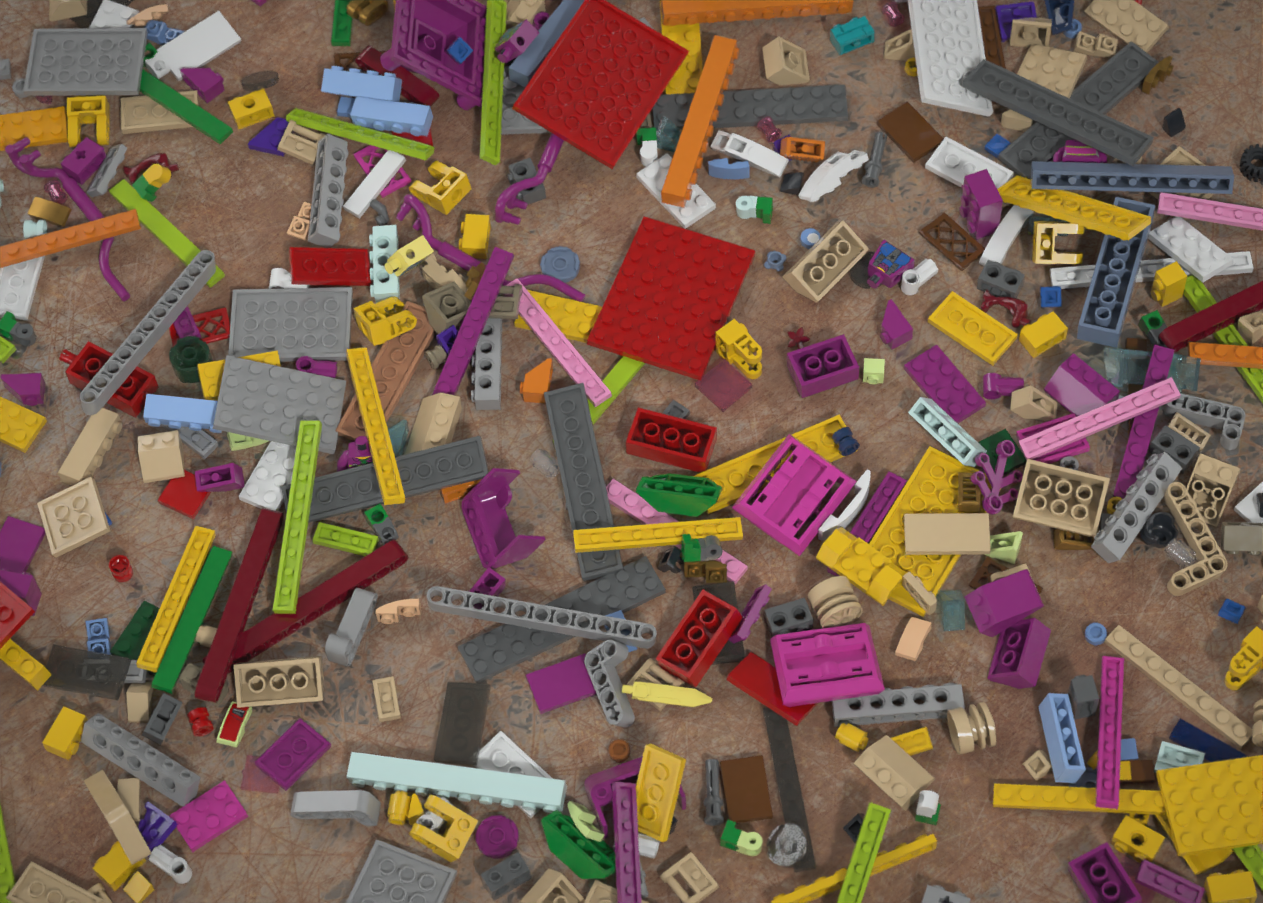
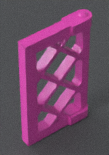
M372 145L353 154L367 176L371 172L370 168L376 166L372 164L373 158H382L385 155L375 153L379 147ZM366 155L371 156L369 163H365L362 158ZM402 166L397 173H400L403 178L399 181L394 180L395 174L389 181V186L381 191L380 195L382 198L412 182Z

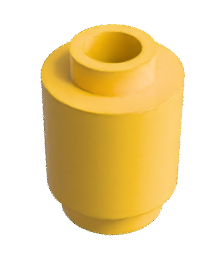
M842 723L835 735L839 743L856 752L860 749L864 750L869 741L867 732L849 723Z
M396 791L395 794L390 795L387 812L388 822L395 825H404L406 820H408L412 798L408 796L407 792Z

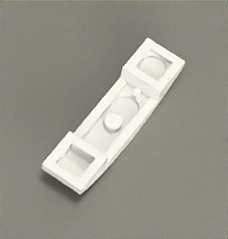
M1014 205L991 237L979 260V264L985 266L988 260L1002 264L1006 258L1007 251L1021 229L1025 228L1034 211Z
M867 469L856 482L854 493L856 496L837 519L830 515L818 531L819 540L827 539L837 528L842 527L845 529L857 517L869 493L871 471Z

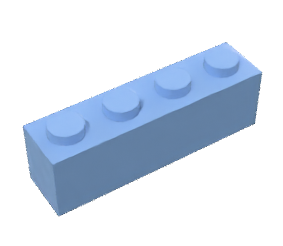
M332 66L331 69L324 68L322 92L397 102L400 100L402 79L396 78V74L385 73L384 76H380L378 72L367 70V74L360 73L361 70L349 68V71H343V67Z
M356 96L350 114L355 125L373 128L378 131L406 132L414 136H427L433 119L430 106Z
M146 394L143 418L148 425L159 427L160 424L174 429H180L182 426L189 427L193 431H201L202 428L209 429L213 433L222 432L212 429L218 401Z
M1048 693L1038 707L1055 782L1076 783L1086 769L1068 694Z

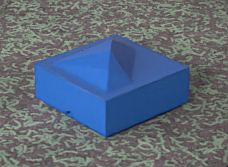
M457 37L446 50L458 64H461L473 51L461 37Z
M996 134L985 145L984 150L998 159V155L1011 143L999 134Z
M1040 287L1041 308L1062 307L1061 287Z
M1226 598L1218 616L1238 624L1246 607Z

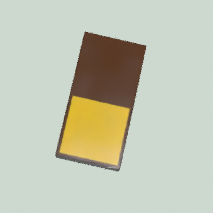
M1153 759L1120 760L1119 784L1154 783Z

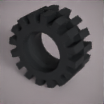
M1256 144L1255 148L1251 145L1249 149L1246 148L1244 153H1242L1239 165L1240 172H1243L1244 177L1248 175V180L1250 181L1254 178V182H1258V179L1263 182V167H1257L1251 163L1255 159L1263 161V145L1262 148L1259 147V144Z

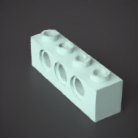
M373 226V234H369L370 246H373V251H370V263H373V268H370V278L374 280V285H370L371 297H375L376 303L390 297H398L400 299L399 277L394 273L389 274L385 270V265L382 266L399 250L397 226Z
M920 397L908 412L963 465L975 467L977 465L975 457L987 452L932 399Z

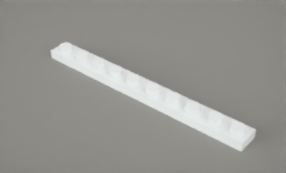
M1250 251L1227 253L1233 258V265L1215 276L1253 272ZM1173 258L1141 261L1135 283L1154 281L1157 270L1176 261ZM1096 265L1051 268L1050 279L1052 287H1061V289L1090 287ZM1180 265V267L1183 269L1187 277L1193 275L1182 265Z

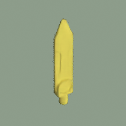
M634 682L633 686H622V693L632 694V699L686 707H696L712 702L711 697L693 688L647 682Z

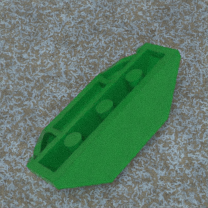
M671 473L654 475L652 477L644 476L636 488V493L658 512L698 517L713 506L722 491V487L709 478Z
M555 810L542 819L541 822L549 850L580 879H605L616 872L614 850L603 840L599 842L586 838L577 828L571 816L563 815L562 812Z

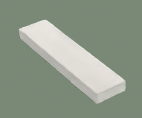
M388 150L343 205L344 210L360 218L370 206V202L377 198L405 163V157L397 152Z

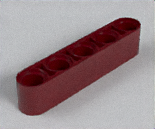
M367 45L355 58L357 65L366 72L367 70L376 71L380 76H384L385 73L396 74V78L402 79L400 95L413 104L431 107L440 97L433 87L402 66L393 71L386 70L380 61L382 53L370 45Z

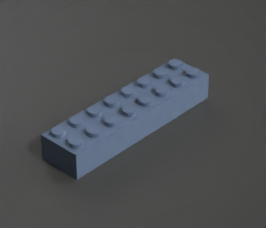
M1119 197L1115 198L1113 205L1150 216L1151 224L1129 241L1121 240L1112 235H1104L1077 333V339L1117 348L1155 211V205Z

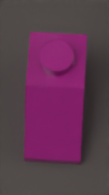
M182 68L180 70L183 82L193 91L197 90L198 96L206 103H209L225 91L223 86L224 79L218 72L214 73L210 68Z
M892 299L887 303L880 334L885 345L888 344L891 350L912 340L913 337L912 326Z
M41 373L1 374V380L5 388L23 405L35 406L37 404H44L45 381Z
M235 463L195 471L198 492H226L244 488L243 469Z

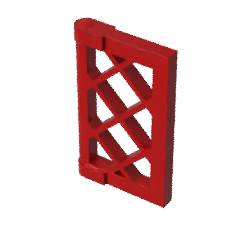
M226 307L192 316L195 322L205 320L201 327L197 328L200 333L209 336L207 338L182 345L178 343L180 339L177 336L174 325L172 324L169 327L174 352L230 338V321ZM222 316V320L220 322H217L212 319L215 317ZM209 322L217 326L212 333L204 330ZM220 328L226 330V333L216 335Z

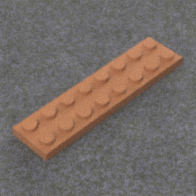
M409 301L406 302L402 311L408 310L416 317V326L410 331L385 341L371 365L386 423L436 333L429 324L425 307ZM356 394L335 430L339 436L355 441L359 436L367 437Z

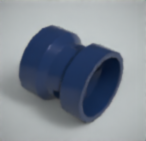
M849 427L839 429L832 436V440L839 446L842 456H848L860 447L858 441L852 437L853 433Z

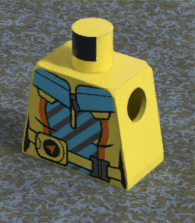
M422 235L397 250L387 260L385 270L389 274L394 273L399 277L418 267L434 251Z

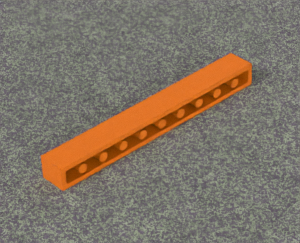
M661 0L663 26L852 13L853 0Z
M716 35L713 38L661 191L662 203L685 208L686 202L691 200L692 184L695 185L697 182L698 173L696 172L697 169L702 167V154L707 152V139L712 137L714 130L712 124L713 121L716 122L718 119V107L723 104V92L728 89V77L733 74L735 66L733 62L739 56L740 49L737 48V40Z

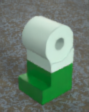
M741 196L736 200V214L742 219L750 217L762 218L763 223L771 224L773 198Z

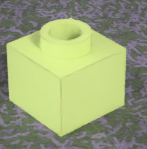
M864 358L863 382L869 384L883 383L885 359Z

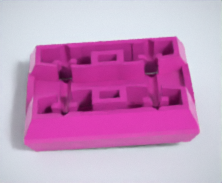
M788 434L732 506V509L800 557L817 535L819 528L833 514L857 481L794 436ZM792 450V454L775 475L771 477L772 472L781 463V459L785 458L789 451ZM768 480L767 486L750 506L751 497H754L765 481ZM835 482H838L840 487L823 510L819 511L818 508L821 505L822 499ZM816 514V519L810 524L800 539L795 538V534L805 521H809Z
M866 623L780 634L770 639L783 704L788 707L877 695L884 691L870 626Z

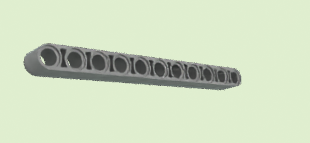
M203 250L196 255L82 390L80 401L85 414L94 415L101 410L216 272L215 255L213 252Z
M440 586L431 587L427 592V605L436 612L600 641L614 640L628 646L644 649L651 648L656 642L657 631L653 625L648 623ZM434 596H440L442 598L438 602H434L431 600V598ZM456 599H459L463 602L459 606L452 604V602ZM481 603L484 607L482 609H475L473 605ZM497 607H502L505 609V611L502 613H497L494 611V609ZM517 611H524L526 613L522 617L515 615ZM543 614L547 618L543 621H540L536 618V616ZM565 618L568 622L566 624H559L557 620ZM580 622H587L589 626L581 628L578 624ZM606 625L610 630L603 632L599 628ZM623 629H627L631 632V634L625 636L622 635L620 631ZM649 633L652 635V638L644 639L641 635Z

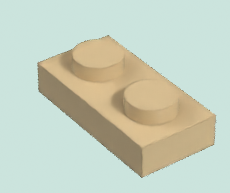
M910 571L903 576L902 586L927 614L931 615L936 611L937 599L935 595L923 587V583L918 576L914 577Z
M394 676L372 680L379 721L385 722L400 719L401 715Z

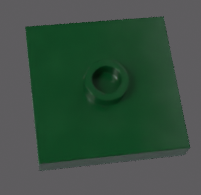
M1006 428L978 442L987 450L986 454L989 456V462L994 473L998 460L996 453L998 443L1010 440L1014 444L1015 452L1007 457L1003 475L1027 463L1025 456Z

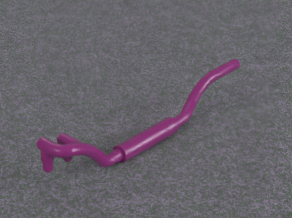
M551 133L538 163L539 170L536 176L516 182L500 194L495 207L496 222L520 224L521 218L505 212V206L509 209L527 208L528 203L517 199L516 196L522 190L536 187L543 183L547 173L551 172L564 142L563 139Z
M28 137L13 145L6 146L5 151L17 169L34 177L58 178L62 182L63 189L89 221L105 218L76 180L70 178L64 170L60 168H38L33 164L34 160L41 155L38 150L19 156L18 153L31 142ZM114 237L103 239L99 252L101 273L120 299L126 301L130 298V294L116 278L109 266V252Z
M407 194L404 196V203L396 216L397 220L403 221L411 208H414L418 216L413 224V229L418 231L422 226V235L431 248L438 251V255L466 271H469L472 266L477 267L481 263L447 242L442 243L432 236L430 216L424 205L414 195ZM534 274L517 278L523 286L532 284L549 285L576 301L583 302L586 297L582 292L553 276ZM504 279L502 286H506L512 281Z

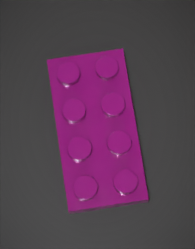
M938 345L933 346L904 364V370L929 399H932L957 423L962 422L986 406L985 400Z

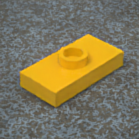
M927 727L891 738L910 756L933 749Z

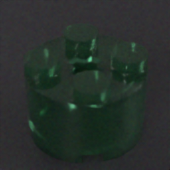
M195 336L179 339L169 352L174 373L182 383L200 382L197 365L213 362L207 343Z

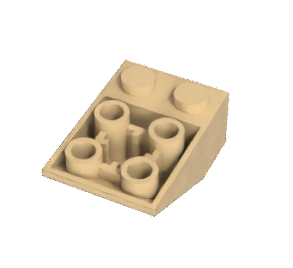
M1200 453L1186 489L1205 523L1217 527L1241 469ZM1181 509L1184 515H1190L1187 510Z

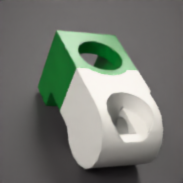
M148 43L145 52L150 50V53L144 57L143 67H146L154 77L160 79L169 73L171 69L163 59V56L151 43Z
M639 128L637 131V145H643L640 149V159L645 167L658 159L656 128Z
M928 790L920 792L915 821L937 826L941 804H938L939 795Z

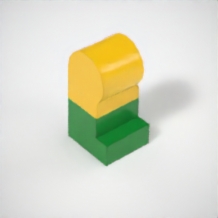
M153 164L132 186L142 199L153 202L157 198L155 192L162 184L169 182L171 171L162 165Z

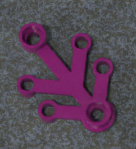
M1004 440L998 443L996 447L998 460L995 473L989 462V456L986 453H981L975 457L976 464L983 467L991 484V491L985 482L983 472L977 471L973 473L971 481L979 486L984 496L982 501L983 508L991 515L999 513L1003 503L1013 502L1018 498L1019 493L1015 488H1011L1005 491L1004 495L999 496L1000 488L1011 483L1021 482L1023 474L1019 470L1009 473V476L1003 478L1007 457L1015 452V446L1010 440Z

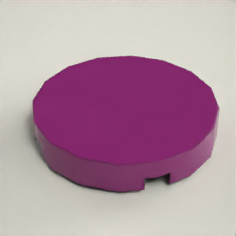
M494 815L484 819L476 830V844L480 852L493 859H500L511 855L519 843V831L516 824L502 815Z

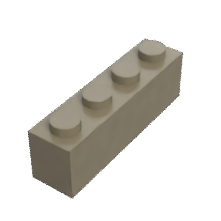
M1222 522L1221 548L1228 554H1239V551H1247L1248 554L1259 555L1260 551H1263V523Z

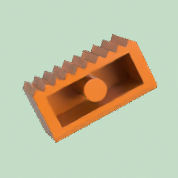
M786 137L781 140L780 155L785 158L796 159V161L807 160V162L815 163L824 159L825 141Z

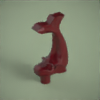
M158 153L144 159L135 167H123L124 174L133 185L138 179V174L143 170H147L153 164H159L168 168L171 171V177L172 172L179 170L178 163L171 164L165 153Z
M988 289L985 291L983 303L981 304L983 312L987 313L993 305H1001L1012 313L1013 328L1031 323V320L1027 319L1028 305L1023 300L1012 297H994L989 293Z

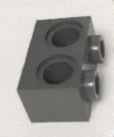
M531 158L508 165L509 174H507L510 185L535 177L537 174ZM542 183L539 186L520 191L516 197L528 203V205L546 198L545 187Z
M988 260L978 278L977 289L984 292L988 289L989 293L996 297L1017 298L1023 287L1025 274L1016 269L1007 268L999 262Z
M1165 425L1151 442L1149 452L1152 455L1166 452L1182 467L1180 473L1184 474L1198 457L1200 447ZM1160 444H1166L1169 447H1163ZM1178 455L1185 456L1186 458H1180Z
M805 598L765 609L764 619L771 638L775 635L809 631L813 628V617ZM796 616H803L804 619H802V620H797V619H795V617H796ZM783 622L784 625L776 626L775 623Z
M1078 675L1071 679L1068 691L1074 720L1095 716L1099 702L1093 675Z
M163 693L141 736L161 745L183 702Z
M519 852L480 874L482 884L493 901L532 879L530 869Z

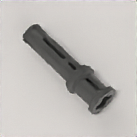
M884 132L875 133L870 160L865 164L866 173L862 178V183L870 188H875L879 185L880 180L878 178L883 169L881 160L887 139V134H884Z
M708 759L705 761L707 798L704 800V807H706L704 823L710 826H717L724 822V818L721 816L723 800L719 796V762L716 759Z

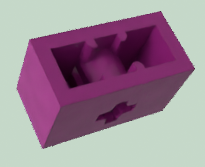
M86 137L63 159L61 166L70 178H74L77 183L83 185L102 165L106 153L103 147Z
M488 567L469 592L498 597L505 589L506 579ZM476 603L473 607L475 609H482L484 605Z

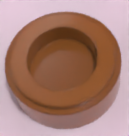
M622 739L614 740L609 745L610 758L615 762L626 761L630 756L629 744Z

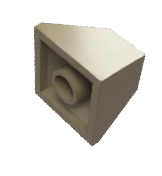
M455 281L422 296L429 324L438 334L452 324L458 331L472 302L464 296L465 293Z

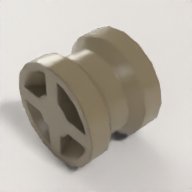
M439 344L435 346L434 350L425 352V356L434 370L440 364H445L448 357Z

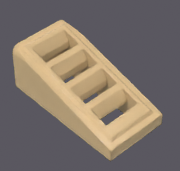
M1178 412L1171 417L1166 425L1199 446V452L1202 451L1211 436ZM1190 432L1194 433L1192 438L1188 436ZM1198 436L1202 437L1199 443L1195 441Z

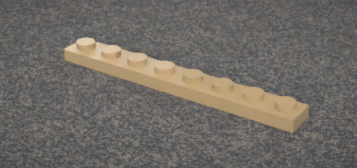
M1120 625L1105 639V644L1240 750L1252 738V729Z

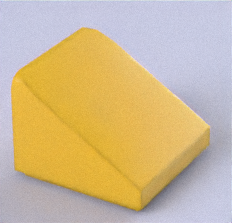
M412 794L408 815L410 825L417 824L418 818L425 815L417 794Z
M137 871L123 891L135 903H141L154 891V888Z

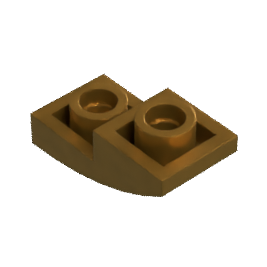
M1168 56L1151 69L1144 80L1143 93L1150 94L1151 89L1156 88L1159 81L1164 82L1166 76H1171L1174 68L1171 65L1173 57Z
M35 197L27 214L33 218L46 220L50 224L64 227L72 209Z
M482 262L477 267L472 266L467 273L469 278L465 284L468 290L464 296L469 300L475 295L485 271V264Z
M715 560L684 562L685 577H706V583H727V565Z

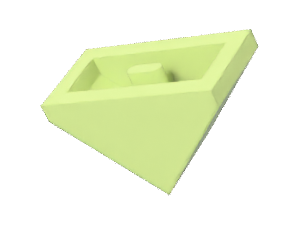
M1018 531L991 535L990 554L984 555L1015 564L1021 547L1023 533Z

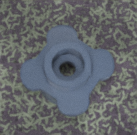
M778 251L769 252L767 254V262L764 263L765 268L782 271L786 256Z

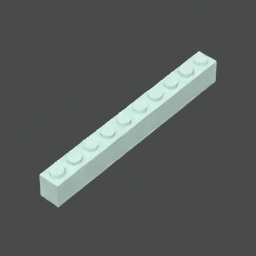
M351 752L346 776L349 782L356 787L370 785L377 790L392 788L394 791H414L417 795L428 796L429 793L436 794L437 797L449 799L450 796L458 797V800L470 802L473 799L479 800L480 803L491 805L492 802L501 803V806L512 808L514 805L522 806L523 809L531 811L539 808L547 813H552L555 810L563 812L567 789L565 780Z

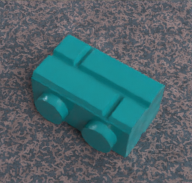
M866 16L852 18L848 23L843 25L837 24L830 29V41L839 56L874 42L875 32Z

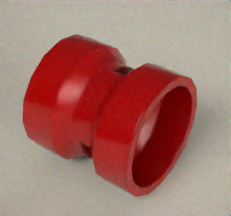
M116 555L110 560L109 569L116 581L123 583L132 578L133 568L126 556Z
M205 707L193 709L187 714L189 723L193 725L191 728L193 735L196 737L207 735L214 729L212 721L208 719L210 716L208 709Z

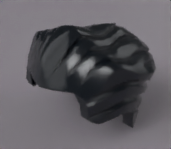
M1166 512L1153 514L1140 530L1145 544L1156 548H1165L1170 545L1178 536V530L1174 525L1175 518Z

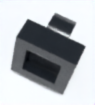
M676 547L666 550L657 569L662 572L670 570L675 574L681 572V569L676 566V562L679 564L684 563L683 557L679 556L681 550Z

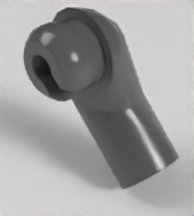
M373 199L370 202V207L379 214L375 221H377L376 223L379 226H383L389 222L387 208L378 200Z

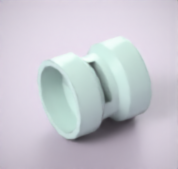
M25 220L23 226L24 238L29 239L47 234L46 220H39L37 223L32 220Z

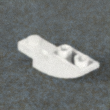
M721 130L718 131L710 146L717 152L743 162L748 161L749 166L777 177H781L789 161L782 155L756 142Z
M854 150L849 154L837 152L830 156L808 178L799 193V198L814 202L825 193L834 191L837 186L841 185L840 177L846 176L847 172L861 167L863 163L869 160L867 153Z

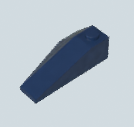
M1044 0L1048 17L1052 21L1051 29L1053 35L1072 30L1074 0Z

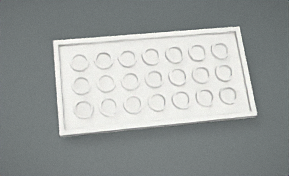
M908 0L921 102L990 117L993 113L992 100L963 87L965 78L985 59L977 0Z

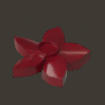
M803 327L799 328L797 332L788 331V336L792 339L788 347L797 345L798 349L804 348L803 343L811 340L808 336H803Z

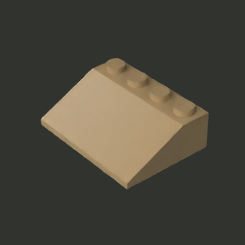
M1027 459L1013 518L1095 537L1110 478Z

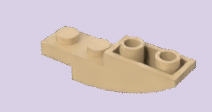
M433 253L421 263L424 266L422 268L423 278L434 289L455 281L464 293L467 292L468 289L466 288V281L461 274L457 275L453 269L447 272L442 264L439 265L436 262L437 260Z

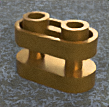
M352 0L347 6V13L354 19L359 18L362 24L370 26L385 15L389 2L386 0Z

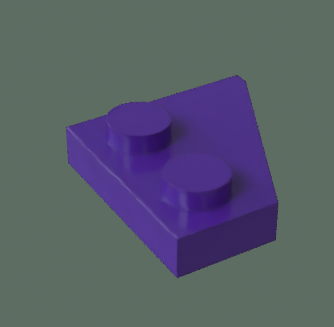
M1034 1L996 6L1001 42L1011 38L1012 22L1014 19L1037 18Z
M277 117L249 141V149L284 157L285 153L277 149L289 122L284 118Z
M147 801L145 804L147 811L144 820L140 819L138 830L152 852L155 847H158L166 840L178 824Z

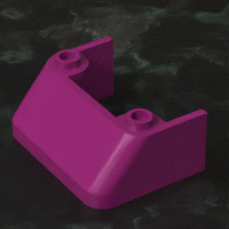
M493 468L462 500L461 508L482 566L486 569L488 567L495 569L525 559L546 540L544 536L518 535L516 537L505 507L512 499L509 484L520 474L519 470Z
M643 756L592 774L585 780V791L600 829L605 834L604 839L609 838L608 828L600 807L611 802L613 798V783H637ZM680 784L677 799L682 810H685L686 796Z

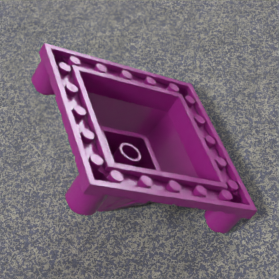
M396 0L392 46L381 55L380 61L382 66L388 71H393L402 66L409 72L424 75L445 88H449L458 94L457 103L463 110H470L476 105L482 107L487 6L476 0ZM457 37H461L473 49L471 54L461 64H458L446 52L447 48Z

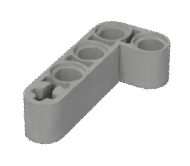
M1180 393L1179 399L1164 404L1163 412L1167 417L1171 418L1178 412L1194 424L1222 430L1220 444L1224 449L1233 450L1238 446L1245 421V412L1242 408Z
M361 588L355 589L336 635L330 634L327 639L325 652L328 661L347 667L351 665L376 606L377 593Z
M606 640L589 651L585 656L584 662L608 722L615 726L628 728L633 724L635 716L626 693H622V683L615 666L627 658L629 651L624 643Z
M363 790L295 792L290 815L297 819L354 818L362 825L376 826L378 824L381 802L371 793Z

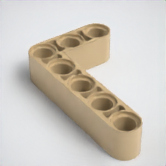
M1173 482L1165 492L1164 501L1198 560L1197 563L1174 573L1167 584L1168 591L1174 596H1180L1221 577L1227 568V560L1186 487L1180 482ZM1171 491L1177 492L1179 497L1172 496ZM1181 509L1187 510L1190 515H1184ZM1191 527L1197 528L1200 533H1194ZM1201 546H1207L1210 552H1205ZM1211 564H1217L1220 570H1215ZM1193 572L1200 573L1202 578H1196L1193 575ZM1178 580L1182 582L1183 587L1176 586L1174 581Z
M101 770L83 780L131 864L133 865L151 855L150 849L105 772Z

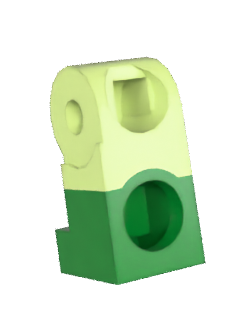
M727 820L720 839V846L748 856H756L762 850L763 840L760 834L756 832L747 833L736 829V822Z

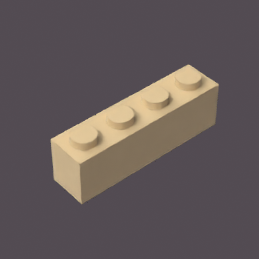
M101 408L97 414L91 415L58 472L62 482L73 486L89 477L93 478L96 468L102 464L104 454L110 450L115 435L119 434L122 429V421L118 413Z

